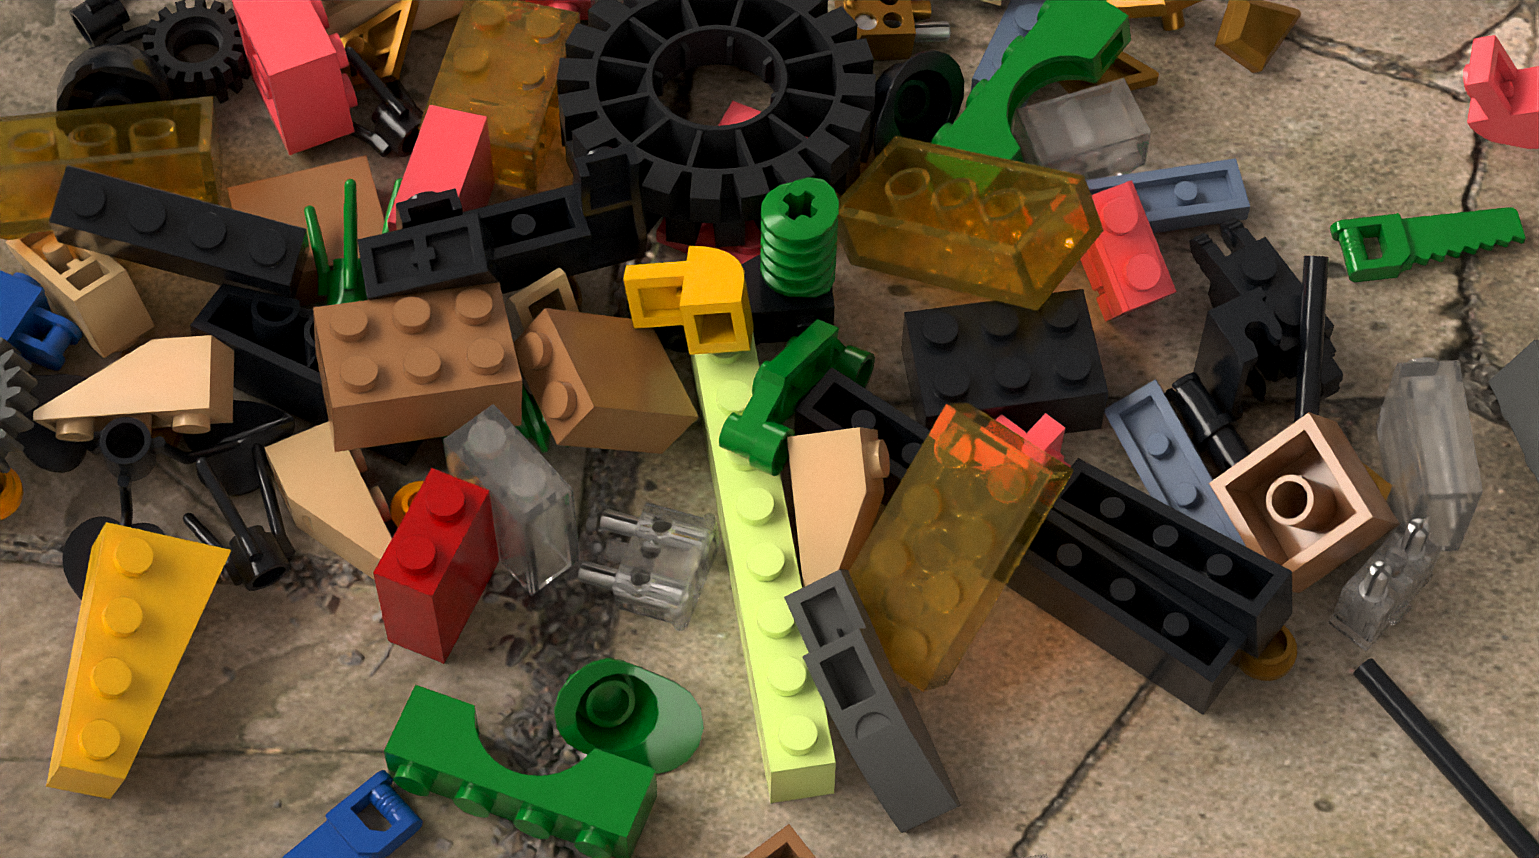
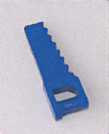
M381 770L325 815L327 821L282 858H386L421 828L423 821L391 787L393 778L385 770ZM372 804L386 818L391 827L387 831L369 830L357 814Z

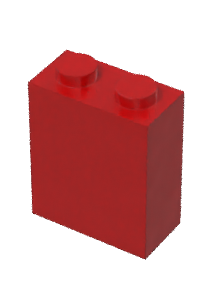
M434 468L430 469L373 572L389 642L445 664L499 563L489 490Z

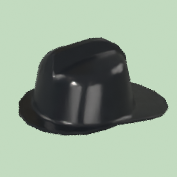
M936 50L920 52L906 62L892 65L883 71L876 80L874 155L881 173L893 184L905 187L922 183L933 173L929 158L930 144L938 130L948 122L953 124L959 113L964 99V77L959 64L949 54Z

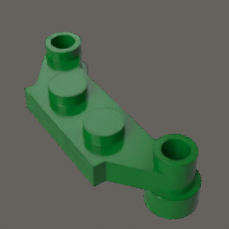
M817 319L798 337L792 336L784 350L772 361L766 360L762 363L755 375L752 385L753 395L742 415L733 412L728 416L720 432L719 446L748 458L751 467L772 476H777L789 460L787 437L795 436L793 429L781 424L795 412L797 406L831 367L863 388H866L874 368V354L853 345L845 347L837 338L839 327Z

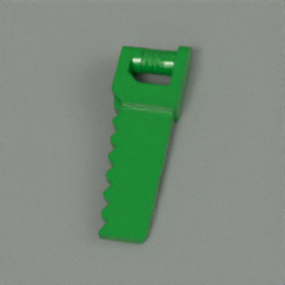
M1512 207L1412 218H1401V215L1397 213L1336 221L1330 226L1333 240L1340 243L1349 280L1352 282L1397 278L1402 271L1410 270L1414 263L1426 266L1430 259L1443 262L1446 255L1460 258L1462 252L1475 255L1479 248L1492 251L1495 244L1508 247L1511 240L1523 244L1526 239L1518 211ZM1363 238H1378L1382 253L1381 258H1368Z

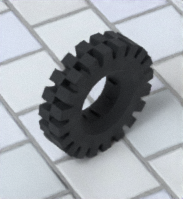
M599 0L588 9L589 26L576 23L565 42L566 58H560L557 88L562 147H565L566 162L573 174L574 158L584 156L589 151L599 147L617 148L633 144L640 162V198L647 234L663 216L666 220V241L695 246L702 223H713L716 247L744 246L745 221L754 220L761 232V206L768 192L779 185L811 177L824 179L834 188L836 193L845 197L860 178V162L867 163L873 143L876 86V74H873L874 58L867 39L857 40L858 24L842 6L828 12V0H623V4L618 0ZM705 65H729L748 70L761 77L764 83H768L775 92L771 94L770 105L760 114L740 123L723 126L702 125L680 118L672 113L668 106H664L658 97L663 96L664 85L676 75Z

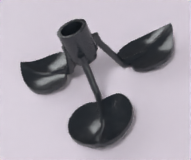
M72 374L32 375L38 380V384L29 394L39 400V405L24 413V416L34 423V427L28 431L18 433L16 440L25 447L23 450L24 455L36 466L47 471L64 473L75 469L82 462L88 450L95 455L102 453L109 471L118 478L117 483L121 504L120 522L105 516L88 519L71 532L63 549L62 563L65 576L74 593L82 601L91 549L106 522L165 535L162 529L154 524H132V481L146 477L153 470L157 454L162 453L183 464H192L198 458L204 457L208 460L228 495L241 496L260 488L251 452L252 445L259 443L263 446L268 463L265 447L291 437L295 429V422L291 415L270 405L252 401L233 400V423L210 424V431L206 433H183L184 440L191 450L190 452L182 451L166 443L162 436L151 438L147 426L133 417H120L112 420L103 430L94 432L92 440L83 442L64 441L56 438V432L33 421V411L87 378ZM196 467L200 482L208 489L205 484L206 482Z

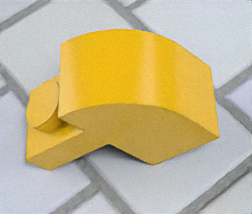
M689 246L686 261L626 265L623 281L634 329L683 325L689 355L751 350L753 334L752 312L744 270L734 256L713 247Z

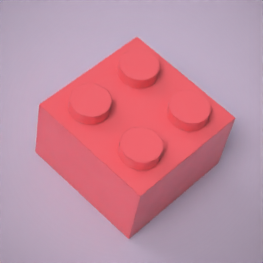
M232 0L252 80L289 156L354 133L350 108L358 106V102L348 75L346 73L341 74L340 70L349 66V62L339 35L337 33L327 35L325 29L329 28V22L321 0Z

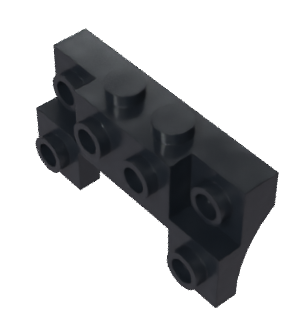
M633 144L617 148L599 147L589 151L584 156L574 158L572 185L463 212L456 188L438 193L434 191L421 192L410 197L407 201L396 203V230L478 212L481 216V221L490 229L495 241V245L490 246V251L494 263H497L502 273L504 287L501 288L502 294L524 289L557 268H561L566 273V276L570 277L646 257L647 233L640 198V162Z

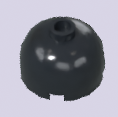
M106 43L89 48L68 64L57 88L56 122L60 130L62 131L63 127L65 133L72 138V146L85 155L101 161H131L138 158V154L135 151L146 150L153 144L154 150L161 146L173 128L174 93L172 85L164 68L141 49L128 44Z

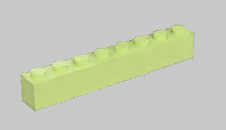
M752 334L750 351L691 355V366L770 803L834 794L836 760L825 703L802 657L809 652L784 598L801 589L802 584L781 475L772 476L750 466L748 458L719 446L720 432L726 419L733 412L742 415L753 395L752 385L760 366L754 335Z

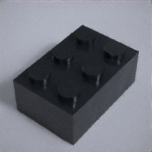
M1084 289L904 312L901 351L916 422L956 448L970 447L1001 414L1026 433L1045 413L1065 427L1064 434L1102 428L1108 389Z

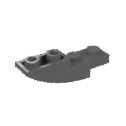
M839 569L785 596L786 603L809 652L802 657L851 755L898 830L904 833L960 807L961 804L909 688L900 687L849 571Z

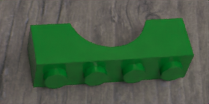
M1046 0L1038 12L1037 23L1025 37L1019 35L1009 44L1003 54L1002 65L989 81L982 79L976 84L967 98L966 109L954 124L950 122L944 124L934 136L930 144L929 153L934 176L990 214L1025 171L1021 148L1012 135L1013 123L1022 104L1034 92L1054 82L1081 80L1097 83L1131 41L1129 16L1106 0Z
M418 685L414 686L384 749L389 775L405 791L418 796H428L432 792L452 799L459 809L476 817L486 818L491 813L513 821L517 829L534 838L548 839L550 835L574 843L575 848L579 852L590 858H631L657 798L656 769L597 748L573 767L555 774L541 776L526 775L507 769L496 762L482 746L479 740L475 705Z

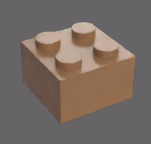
M1310 412L1209 483L1246 547L1292 571V592L1301 593L1400 525L1338 423Z

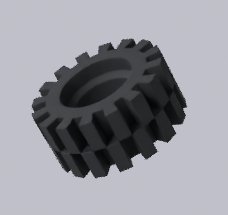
M185 0L175 2L177 12L173 14L167 7H164L158 12L161 23L151 19L146 26L149 35L143 34L142 44L144 51L164 68L172 85L174 100L178 96L181 107L191 108L192 100L198 99L200 109L210 107L208 98L214 96L217 97L220 104L228 101V88L238 94L243 88L242 78L248 80L251 73L235 11L230 8L225 13L224 4L214 0L210 9L207 8L205 0H195V7L192 8L186 7ZM195 44H211L219 48V51L214 56L202 62L186 63L176 59V56L182 50Z

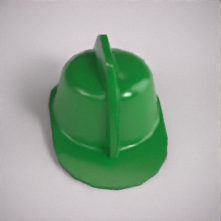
M614 658L593 661L574 674L570 673L566 683L558 693L554 708L556 728L568 745L587 755L597 748L656 769V774L670 772L687 762L699 747L704 729L701 707L690 691L671 679L624 660Z

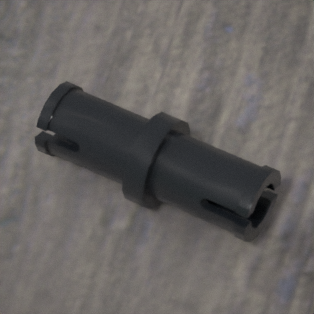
M1196 372L1181 377L1172 384L1173 388L1166 390L1165 394L1169 401L1172 402L1194 433L1191 440L1199 452L1207 451L1222 473L1252 453L1236 431L1239 425L1231 412L1223 413L1202 384L1201 378Z

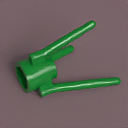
M398 178L394 183L382 234L389 232L387 220L403 178ZM348 179L344 184V258L333 260V270H330L316 210L311 205L306 206L304 209L308 228L307 232L318 274V296H327V305L368 300L361 259L358 258L357 184L355 180Z

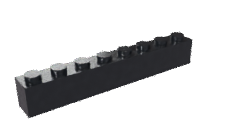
M833 367L828 370L795 409V436L857 427L878 430V439L884 440L890 459L889 475L883 478L884 495L881 504L1202 715H1204L1237 671L1248 635Z

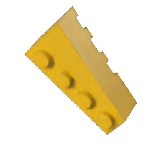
M105 523L91 549L46 787L111 799L126 779L229 557L230 549L113 523Z

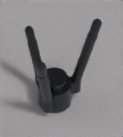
M84 0L83 3L69 11L72 21L91 48L104 43L129 44L130 42L143 39V34L149 35L146 27L148 24L124 31L122 25L129 22L130 17L120 0Z
M346 47L345 51L348 61L382 100L371 117L372 122L375 124V133L352 121L355 132L350 135L369 144L382 157H386L392 150L400 157L411 155L426 114L416 105L399 79L386 83L387 87L352 47Z
M259 443L252 445L251 452L271 532H265L261 525L247 528L208 460L204 457L196 460V467L206 482V486L235 534L229 542L232 552L229 554L224 567L235 586L244 584L249 591L263 589L283 578L291 569L288 557L296 552L286 535L269 465L266 461L263 446ZM192 513L184 514L183 522L201 543L225 548Z

